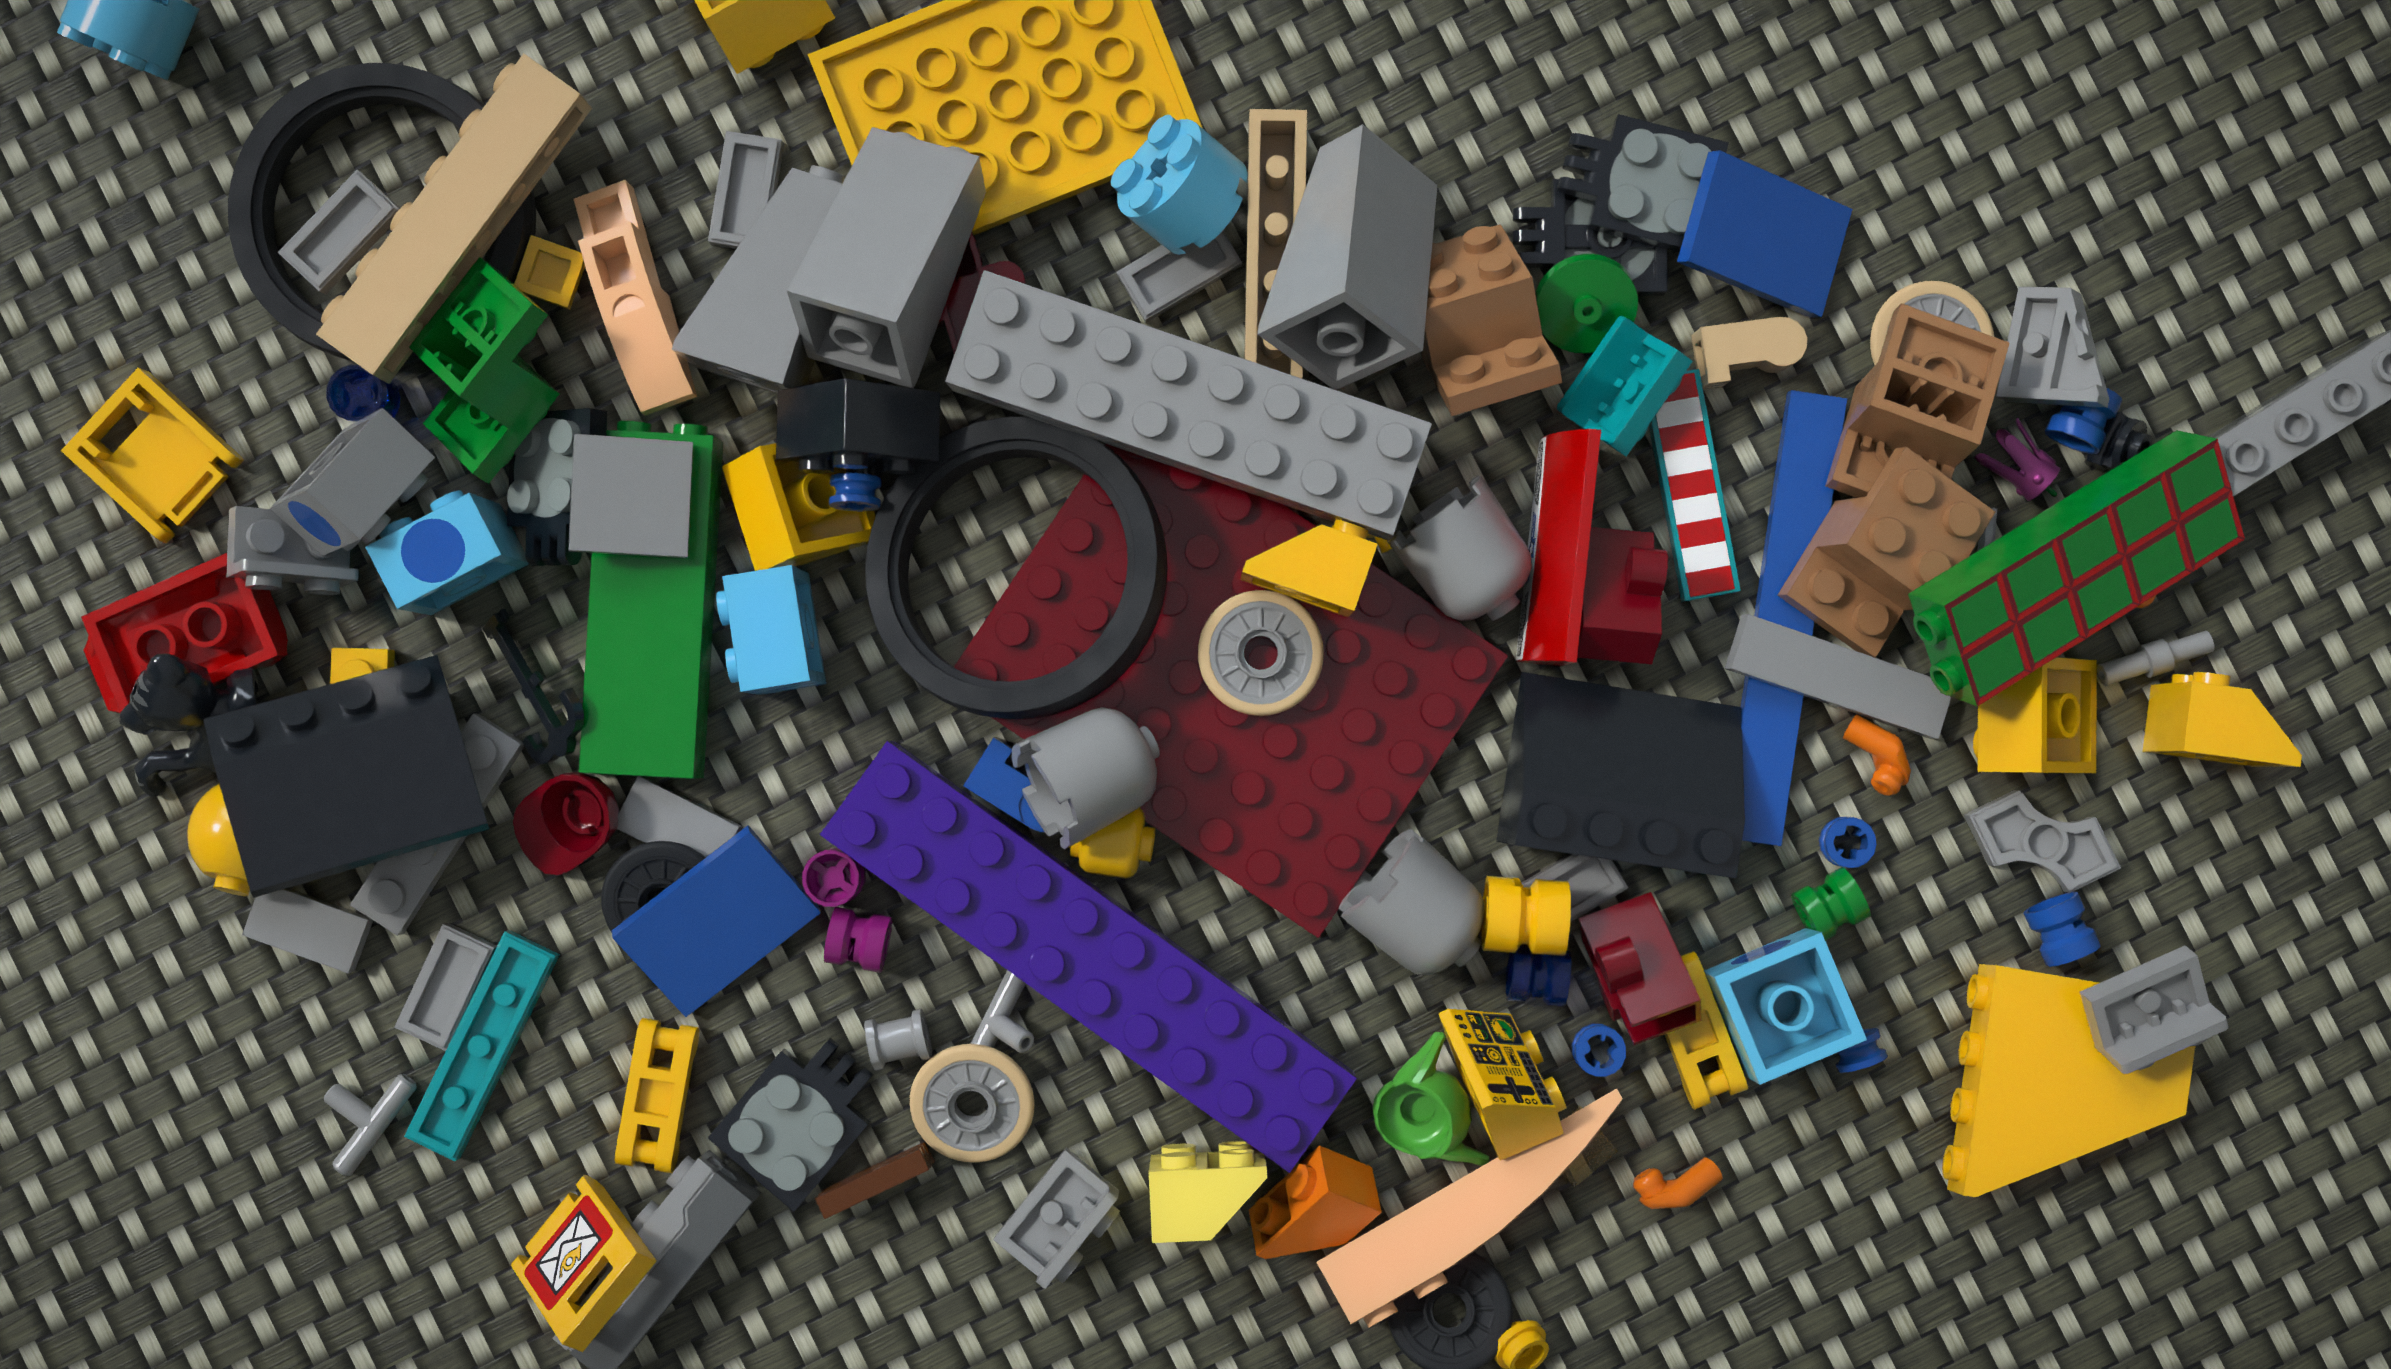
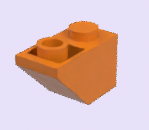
M1319 1145L1249 1209L1256 1256L1269 1259L1347 1244L1382 1213L1372 1167Z

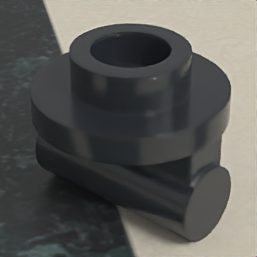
M2117 412L2116 417L2107 420L2103 429L2106 439L2100 452L2097 454H2087L2084 463L2097 470L2110 471L2152 445V437L2147 434L2146 423Z

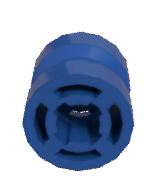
M2106 388L2109 396L2108 408L2063 405L2059 413L2051 416L2045 429V434L2050 439L2070 449L2088 454H2097L2100 452L2106 439L2103 430L2106 422L2116 417L2122 404V398L2114 391Z
M2078 892L2065 893L2046 899L2029 907L2023 913L2029 928L2041 934L2042 944L2039 951L2045 965L2048 967L2059 966L2078 960L2097 951L2101 947L2095 930L2086 926L2085 922L2081 920L2085 907Z

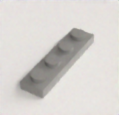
M472 714L461 734L482 806L485 809L525 746L521 740L482 715ZM467 836L378 861L350 903V906L395 935L404 934Z

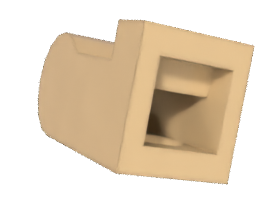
M1774 317L1700 327L1691 335L1696 369L1700 371L1703 390L1722 388L1731 381L1730 371L1758 367L1769 373L1784 371L1801 359L1807 349V336L1804 328L1797 321L1789 317Z

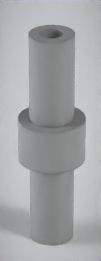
M2202 631L2168 643L2164 639H2158L2138 646L2136 653L2097 665V674L2104 686L2145 674L2148 678L2173 671L2177 663L2213 652L2214 642L2208 631Z

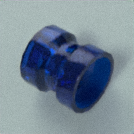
M348 365L340 368L331 376L327 385L326 398L330 408L337 416L353 423L381 408L394 418L400 407V394L397 386L392 381L388 384L375 377L359 365Z
M1520 945L1515 953L1509 952L1505 985L1507 1001L1525 1003L1529 998H1539L1546 1005L1565 1007L1571 980V952L1569 950L1566 951L1564 956L1532 954L1528 946Z

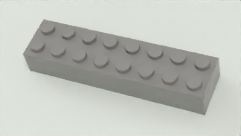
M986 270L983 271L945 380L952 391L1333 522L1337 519L1367 529L1369 531L1368 534L1388 541L1394 535L1432 423Z

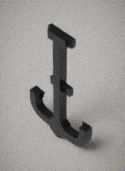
M501 609L498 613H494L483 627V631L487 638L496 641L520 683L523 695L526 699H529L548 732L549 745L546 749L542 744L539 732L526 736L522 742L532 759L539 764H546L557 760L559 757L572 754L576 749L575 737L584 725L582 704L573 688L561 692L559 698L568 714L567 723L562 725L540 687L544 681L539 671L531 672L505 626L510 617L506 609Z

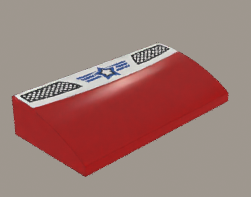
M1568 430L1546 435L1539 440L1528 541L1532 569L1523 587L1516 662L1558 667L1577 663L1601 430Z

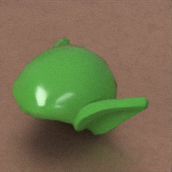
M1434 1032L1424 1046L1397 1072L1394 1079L1386 1083L1375 1096L1372 1110L1376 1129L1384 1142L1392 1148L1418 1156L1419 1159H1444L1483 1166L1490 1162L1489 1156L1462 1143L1472 1121L1469 1096L1456 1077L1436 1069V1063L1446 1037L1443 1032Z

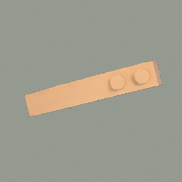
M1615 1089L1561 1120L1564 1134L1500 1161L1498 1157L1317 1261L1320 1270L1350 1324L1364 1319L1366 1325L1370 1328L1398 1312L1393 1301L1413 1290L1417 1298L1420 1299L1447 1284L1448 1280L1443 1273L1444 1271L1455 1266L1503 1231L1539 1199L1578 1158L1622 1102L1623 1098L1619 1091Z

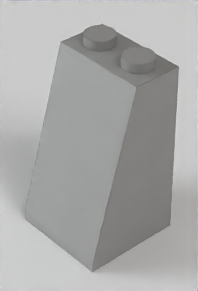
M1363 124L1319 148L1263 310L1257 335L1334 390H1338L1423 351L1437 184Z
M875 127L871 128L787 289L808 358L914 389L986 194L979 156L970 154L959 147H944L922 141L905 132L893 133Z
M815 165L811 166L809 173L791 168L676 336L672 347L674 352L695 368L777 394L778 390L807 385L815 360L807 357L787 289L840 190L844 176L830 169Z

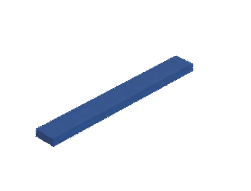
M1790 390L1786 395L1754 616L1812 636L1814 621L1777 595L1831 509L1834 489L1825 487L1843 431L1847 398ZM1745 676L1741 700L1745 809L1742 841L1781 846L1803 695Z

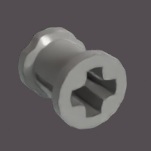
M922 1008L913 1010L911 1017L877 1023L875 1019L865 1021L866 1044L870 1061L875 1071L884 1069L886 1063L914 1056H919L922 1060H928L932 1057L929 1029Z

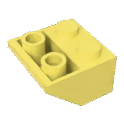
M1245 1141L1219 1143V1152L1196 1153V1145L1162 1146V1154L1151 1155L1149 1166L1152 1243L1212 1240L1267 1179L1265 1155L1258 1150H1253V1147Z

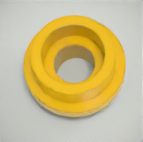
M1533 1320L1512 1322L1511 1328L1498 1339V1351L1494 1357L1495 1361L1504 1369H1536L1545 1360L1549 1352V1345L1545 1341V1330L1538 1322Z

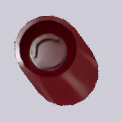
M579 772L564 773L547 780L522 800L515 809L513 826L518 843L531 863L545 874L561 875L575 869L608 843L618 827L619 809L613 791L600 778Z

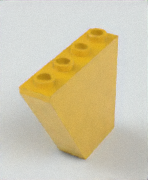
M1979 964L1978 975H1972L1967 989V1005L1973 1009L1970 1031L1963 1033L1959 1045V1062L1961 1065H1965L1962 1087L1956 1088L1951 1101V1119L1953 1122H1956L1954 1143L1947 1146L1942 1164L1943 1177L1948 1180L1947 1190L1963 1196L1978 1197L2186 1115L2195 1046L2187 1047L2162 1058L2148 1068L2123 1074L2095 1048L2081 999L2080 991L2092 987L2099 982L1998 965Z

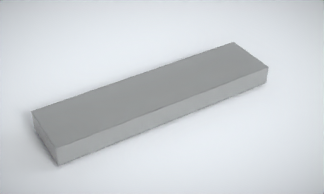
M1743 614L1740 617L1725 666L1726 670L1929 739H1939L1951 700L1950 696L1940 693L1930 676L1750 614Z

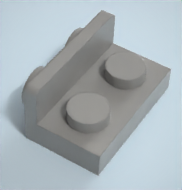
M234 506L229 509L226 577L246 579L245 587L255 590L282 589V582L304 584V593L315 595L340 594V587L358 581L359 569L349 568L350 551L346 552L343 548H340L322 556L271 509Z

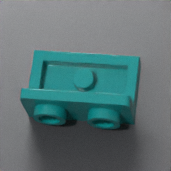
M1619 316L1558 403L1557 411L1583 429L1601 430L1600 440L1627 457L1634 445L1644 437L1650 422L1668 396L1678 388L1682 376L1693 361L1679 350L1650 335L1628 318Z

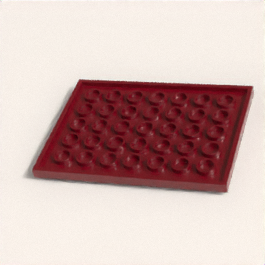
M1104 444L1120 456L1136 473L1155 506L1163 529L1167 549L1168 572L1165 597L1157 624L1146 646L1128 670L1109 688L1089 701L1064 712L1040 718L993 719L1022 739L1031 737L1085 712L1101 707L1122 712L1134 721L1139 728L1146 726L1158 744L1160 755L1155 759L1157 768L1156 789L1152 797L1140 807L1145 815V822L1319 938L1339 909L1342 900L1351 891L1508 655L1455 619L1446 616L1437 607L1371 564L1355 611L1349 617L1294 599L1311 614L1319 628L1323 641L1324 658L1322 670L1311 692L1294 707L1274 715L1253 716L1229 708L1214 696L1202 677L1198 662V644L1202 629L1214 610L1229 598L1248 591H1270L1241 580L1246 560L1316 526L1283 504ZM1085 474L1083 475L954 668L968 675L992 681L1011 682L1033 679L1068 665L1088 650L1102 635L1112 620L1121 600L1127 576L1128 559L1125 533L1120 517L1106 492L1092 478ZM1263 636L1251 639L1244 649L1245 660L1252 668L1258 670L1271 667L1276 662L1278 656L1274 642Z

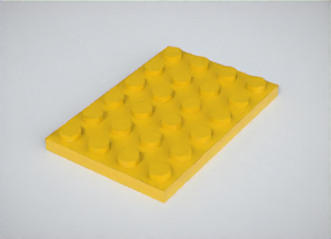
M943 0L807 54L851 165H853L872 127L893 133L905 132L922 141L944 147H959L970 154L979 156L986 194L972 229L973 235L1111 181L1116 168L1123 161L1132 159L1138 149L1148 139V133L1152 125L1162 116L1171 115L1176 120L1189 119L1202 127L1151 0Z

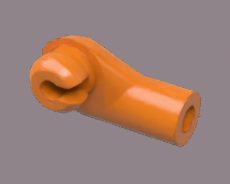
M1856 714L1846 729L1843 739L1872 755L1876 769L1871 779L1873 788L1883 795H1895L1900 791L1902 785H1906L1909 782L1911 774L1903 743L1895 734Z
M1704 1157L1677 1179L1665 1181L1660 1170L1656 1168L1646 1169L1635 1177L1633 1187L1641 1195L1639 1201L1650 1209L1688 1207L1722 1181L1723 1176L1717 1165L1709 1158Z

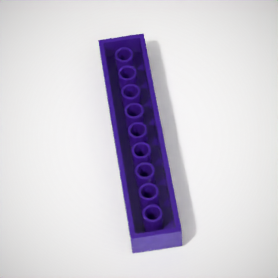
M887 741L820 833V836L1289 1173L1357 1079L1352 1069L895 741Z

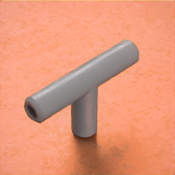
M1008 970L970 1044L994 1048L999 1038L1017 1052L1024 1053L1032 1047L1034 1036L1031 1032L1011 1020L1009 1016L1026 983Z
M405 1074L398 1075L374 1108H371L339 1083L334 1084L326 1092L324 1102L358 1127L332 1162L333 1168L338 1173L344 1176L353 1174L416 1090L417 1085L412 1078Z

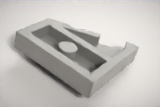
M2018 287L2007 340L2010 344L2001 371L1996 397L2006 402L2108 408L2109 396L2082 295L2072 288Z

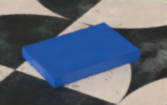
M1721 150L1708 152L1677 262L1809 318L1822 317L1853 209Z
M747 825L612 930V938L676 1008L687 1017L821 912L819 905L806 894L805 889Z

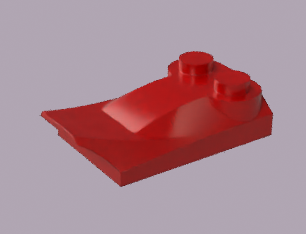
M227 553L81 616L88 633V640L83 651L108 711L120 713L130 703V694L138 676L147 668L151 657L156 654L175 655L183 661H190L207 668L214 686L226 682L227 678L235 670L249 668L255 670L271 667L280 661L282 657L287 656L288 638L286 629L270 590L249 589L245 587L246 579L226 577Z

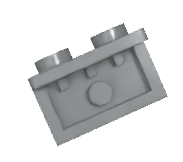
M2185 945L2080 991L2095 1048L2123 1074L2148 1068L2162 1058L2187 1047L2202 1044L2208 1038L2229 1028L2226 1016L2209 1002L2197 954Z
M1066 1147L998 1231L993 1240L1037 1275L1036 1283L1044 1289L1047 1288L1054 1278L1063 1283L1083 1259L1084 1255L1077 1249L1088 1235L1093 1233L1097 1238H1100L1118 1216L1120 1210L1113 1204L1118 1199L1119 1190Z

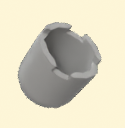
M1476 476L1469 482L1471 492L1463 495L1459 488L1455 487L1412 517L1417 526L1410 531L1408 536L1404 537L1402 532L1398 530L1394 532L1393 537L1390 541L1387 540V542L1436 607L1446 616L1463 621L1473 620L1487 613L1489 618L1494 621L1507 614L1519 604L1520 600L1515 593L1528 579L1532 569L1531 554L1483 477Z
M1101 707L1090 710L1028 737L1012 747L1013 766L1018 768L1025 765L1031 785L1022 789V793L1034 817L1048 837L1057 833L1063 836L1060 838V846L1063 849L1082 841L1137 810L1152 797L1156 789L1157 768L1155 759L1159 757L1160 751L1153 734L1146 726L1139 728L1128 716L1115 709Z
M1408 829L1395 837L1381 850L1389 859L1373 876L1365 870L1339 906V909L1343 912L1341 917L1398 964L1415 974L1431 975L1447 969L1453 963L1461 967L1476 954L1482 943L1477 938V935L1482 928L1485 915L1483 897L1477 888L1429 842L1412 829Z

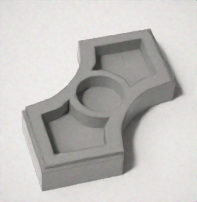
M2013 790L1964 814V818L1988 866H1999L2014 861L2032 863L2051 874L2062 890L2067 893H2071L2121 869L2096 817H2087L2073 822L2053 820L2038 812L2020 790Z

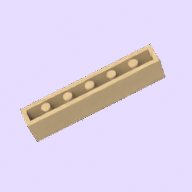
M524 53L516 64H508L499 73L493 85L495 93L482 110H474L465 119L459 130V137L461 139L448 156L443 155L431 165L424 179L426 184L424 189L413 203L407 202L396 212L390 224V230L392 231L379 249H372L362 258L355 273L358 278L344 296L339 295L334 298L322 314L321 322L323 325L316 335L366 371L388 384L413 351L409 346L478 258H482L592 110L591 106L579 92Z
M1250 109L1248 125L1244 359L1303 378L1302 366L1257 335L1263 310L1306 189L1307 110Z

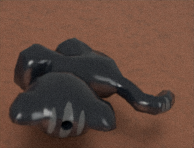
M156 654L151 657L147 668L140 673L130 694V703L120 712V724L143 735L155 731H195L189 748L151 751L135 765L136 782L140 789L150 797L161 796L167 786L166 782L158 774L161 771L183 772L203 768L216 772L203 719L257 704L256 693L259 690V684L253 668L235 670L227 678V689H216L207 668L190 661H183L171 654Z

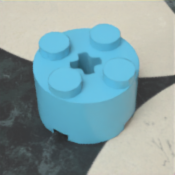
M68 0L60 18L61 24L57 33L90 48L94 47L109 54V57L137 70L146 71L168 80L171 71H174L200 8L183 0Z
M1165 115L1152 125L1148 133V139L1138 149L1132 159L1123 161L1116 168L1111 178V186L1118 191L1117 203L1120 211L1170 252L1180 255L1186 254L1181 247L1194 243L1199 248H1202L1214 240L1226 228L1238 211L1243 199L1236 193L1239 179L1242 178L1247 183L1248 172L1242 161L1196 122L1189 119L1176 120L1171 115Z

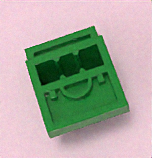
M479 257L409 348L450 387V390L423 424L473 475L489 484L500 469L509 463L515 450L533 427L546 416L549 407L560 393L518 355L521 349L535 337L539 326L547 318L548 314L500 271Z

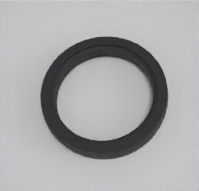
M391 63L348 65L329 70L296 86L281 97L255 125L242 147L231 178L228 197L230 240L236 261L250 290L261 305L297 338L318 350L347 360L351 359L316 335L323 325L321 322L323 313L300 293L284 268L278 253L274 230L276 195L286 167L300 146L316 130L342 114L367 106L382 104L405 105L430 111L461 128L465 119L474 110H482L485 106L472 94L456 84L425 70L406 65ZM533 190L490 246L484 257L486 262L500 271L513 284L515 283L530 236H535L536 205ZM412 352L404 364L416 363L422 360Z
M1012 416L977 422L939 439V462L915 465V474L899 475L887 492L881 508H879L875 517L867 546L865 572L869 606L878 632L891 655L922 688L941 701L973 714L1002 719H1031L1058 714L1089 701L1109 688L1128 670L1146 646L1157 624L1166 592L1168 564L1164 533L1155 506L1136 473L1120 456L1108 446L1095 439L1030 417ZM1027 457L1057 461L1081 471L1098 483L1112 501L1120 517L1127 544L1128 563L1125 586L1118 608L1102 635L1088 650L1068 665L1052 673L1033 679L1011 682L981 679L963 673L951 666L935 651L922 633L915 618L909 593L908 572L911 551L917 532L925 516L939 497L955 482L970 472L993 462L1012 458Z

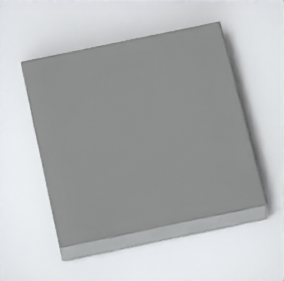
M574 434L568 551L687 558L693 442Z

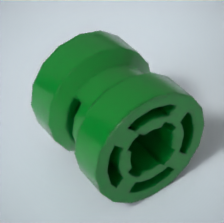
M1843 867L1827 874L1823 885L1815 888L1805 886L1791 894L1793 905L1805 928L1822 932L1825 941L1834 937L1837 928L1844 923L1857 925L1871 917L1870 908L1860 887L1852 875Z

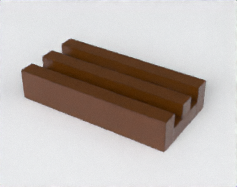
M924 1141L823 1189L815 1200L824 1219H827L928 1171L935 1160L927 1143Z

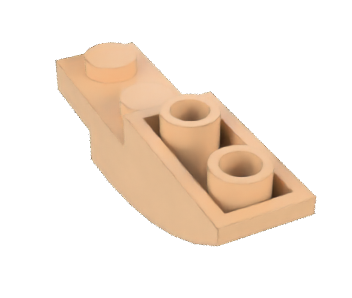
M622 180L574 198L584 239L578 240L586 271L608 336L640 412L643 415H648L697 397L688 362L672 350L679 329L670 296L661 288L634 188L626 180Z

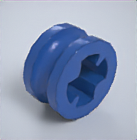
M838 473L830 476V485L836 489L835 495L829 498L830 507L854 512L875 511L881 508V500L875 497L876 489L882 486V479L880 477L863 473Z
M1838 817L1829 821L1821 830L1819 837L1820 851L1825 859L1833 865L1846 868L1860 867L1867 863L1874 855L1877 845L1876 836L1871 826L1862 819L1854 817ZM1846 826L1853 827L1855 830L1851 835L1859 836L1861 839L1860 849H1851L1849 858L1840 856L1844 850L1834 846L1835 836L1845 835Z
M1591 1023L1582 1027L1575 1034L1572 1041V1055L1575 1063L1586 1073L1595 1077H1607L1616 1073L1622 1067L1626 1058V1045L1623 1038L1611 1027L1602 1023ZM1595 1035L1601 1041H1604L1606 1036H1608L1613 1044L1606 1050L1610 1059L1601 1065L1595 1058L1589 1064L1584 1056L1591 1050L1587 1041Z
M1864 1029L1866 1041L1837 1052L1840 1056L1839 1062L1836 1063L1838 1072L1845 1073L1864 1069L1887 1059L1886 1049L1877 1046V1039L1881 1036L1879 1029Z

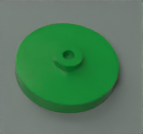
M1580 254L1560 261L1544 275L1535 293L1542 333L1555 346L1574 353L1594 352L1619 316H1624L1634 322L1638 310L1637 291L1628 271L1617 261L1598 254Z

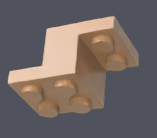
M1501 224L1492 227H1475L1468 230L1463 236L1440 243H1432L1424 345L1421 354L1451 416L1562 383L1559 362L1542 335L1532 275Z
M1901 303L1892 314L1878 363L1855 387L1825 487L1856 498L1866 497L1894 450L1901 447H1908L1952 479L1955 467L1981 444L2010 343Z
M1908 447L1896 448L1866 497L1834 502L1777 596L1853 650L1876 658L1904 610H1913L1908 593L1969 557L1994 516L1995 511Z

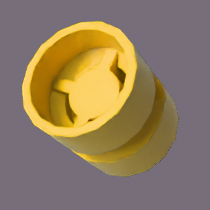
M1486 877L1483 892L1485 915L1481 928L1483 951L1515 953L1521 944H1527L1532 954L1564 956L1566 954L1571 918V893L1568 881L1535 879L1530 888L1523 887L1519 878Z

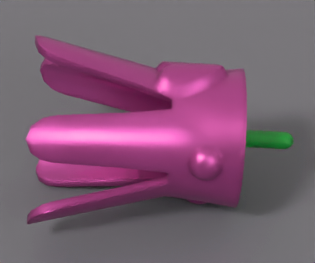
M2019 418L2015 420L2016 424L2034 454L2006 429H1998L1996 433L1998 442L2021 469L2019 472L1986 454L1979 453L1974 456L1981 465L2011 482L2016 487V493L2024 496L2027 501L2034 499L2044 490L2053 497L2057 496V492L2049 485L2060 472V468L2056 466V461L2042 449L2038 450Z

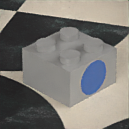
M381 408L344 428L270 509L322 556L340 548L348 552L361 540L367 544L384 530L391 520L385 512L399 499L404 503L420 490L428 479L422 471L435 457L387 411Z

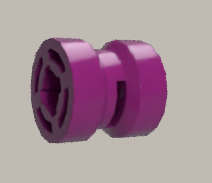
M838 848L827 849L815 854L807 861L802 872V884L806 894L815 903L824 907H836L854 900L862 892L866 883L865 867Z
M835 907L827 931L824 962L843 965L847 961L859 963L863 970L881 973L890 944L892 917L874 914L870 918L858 917L852 909Z

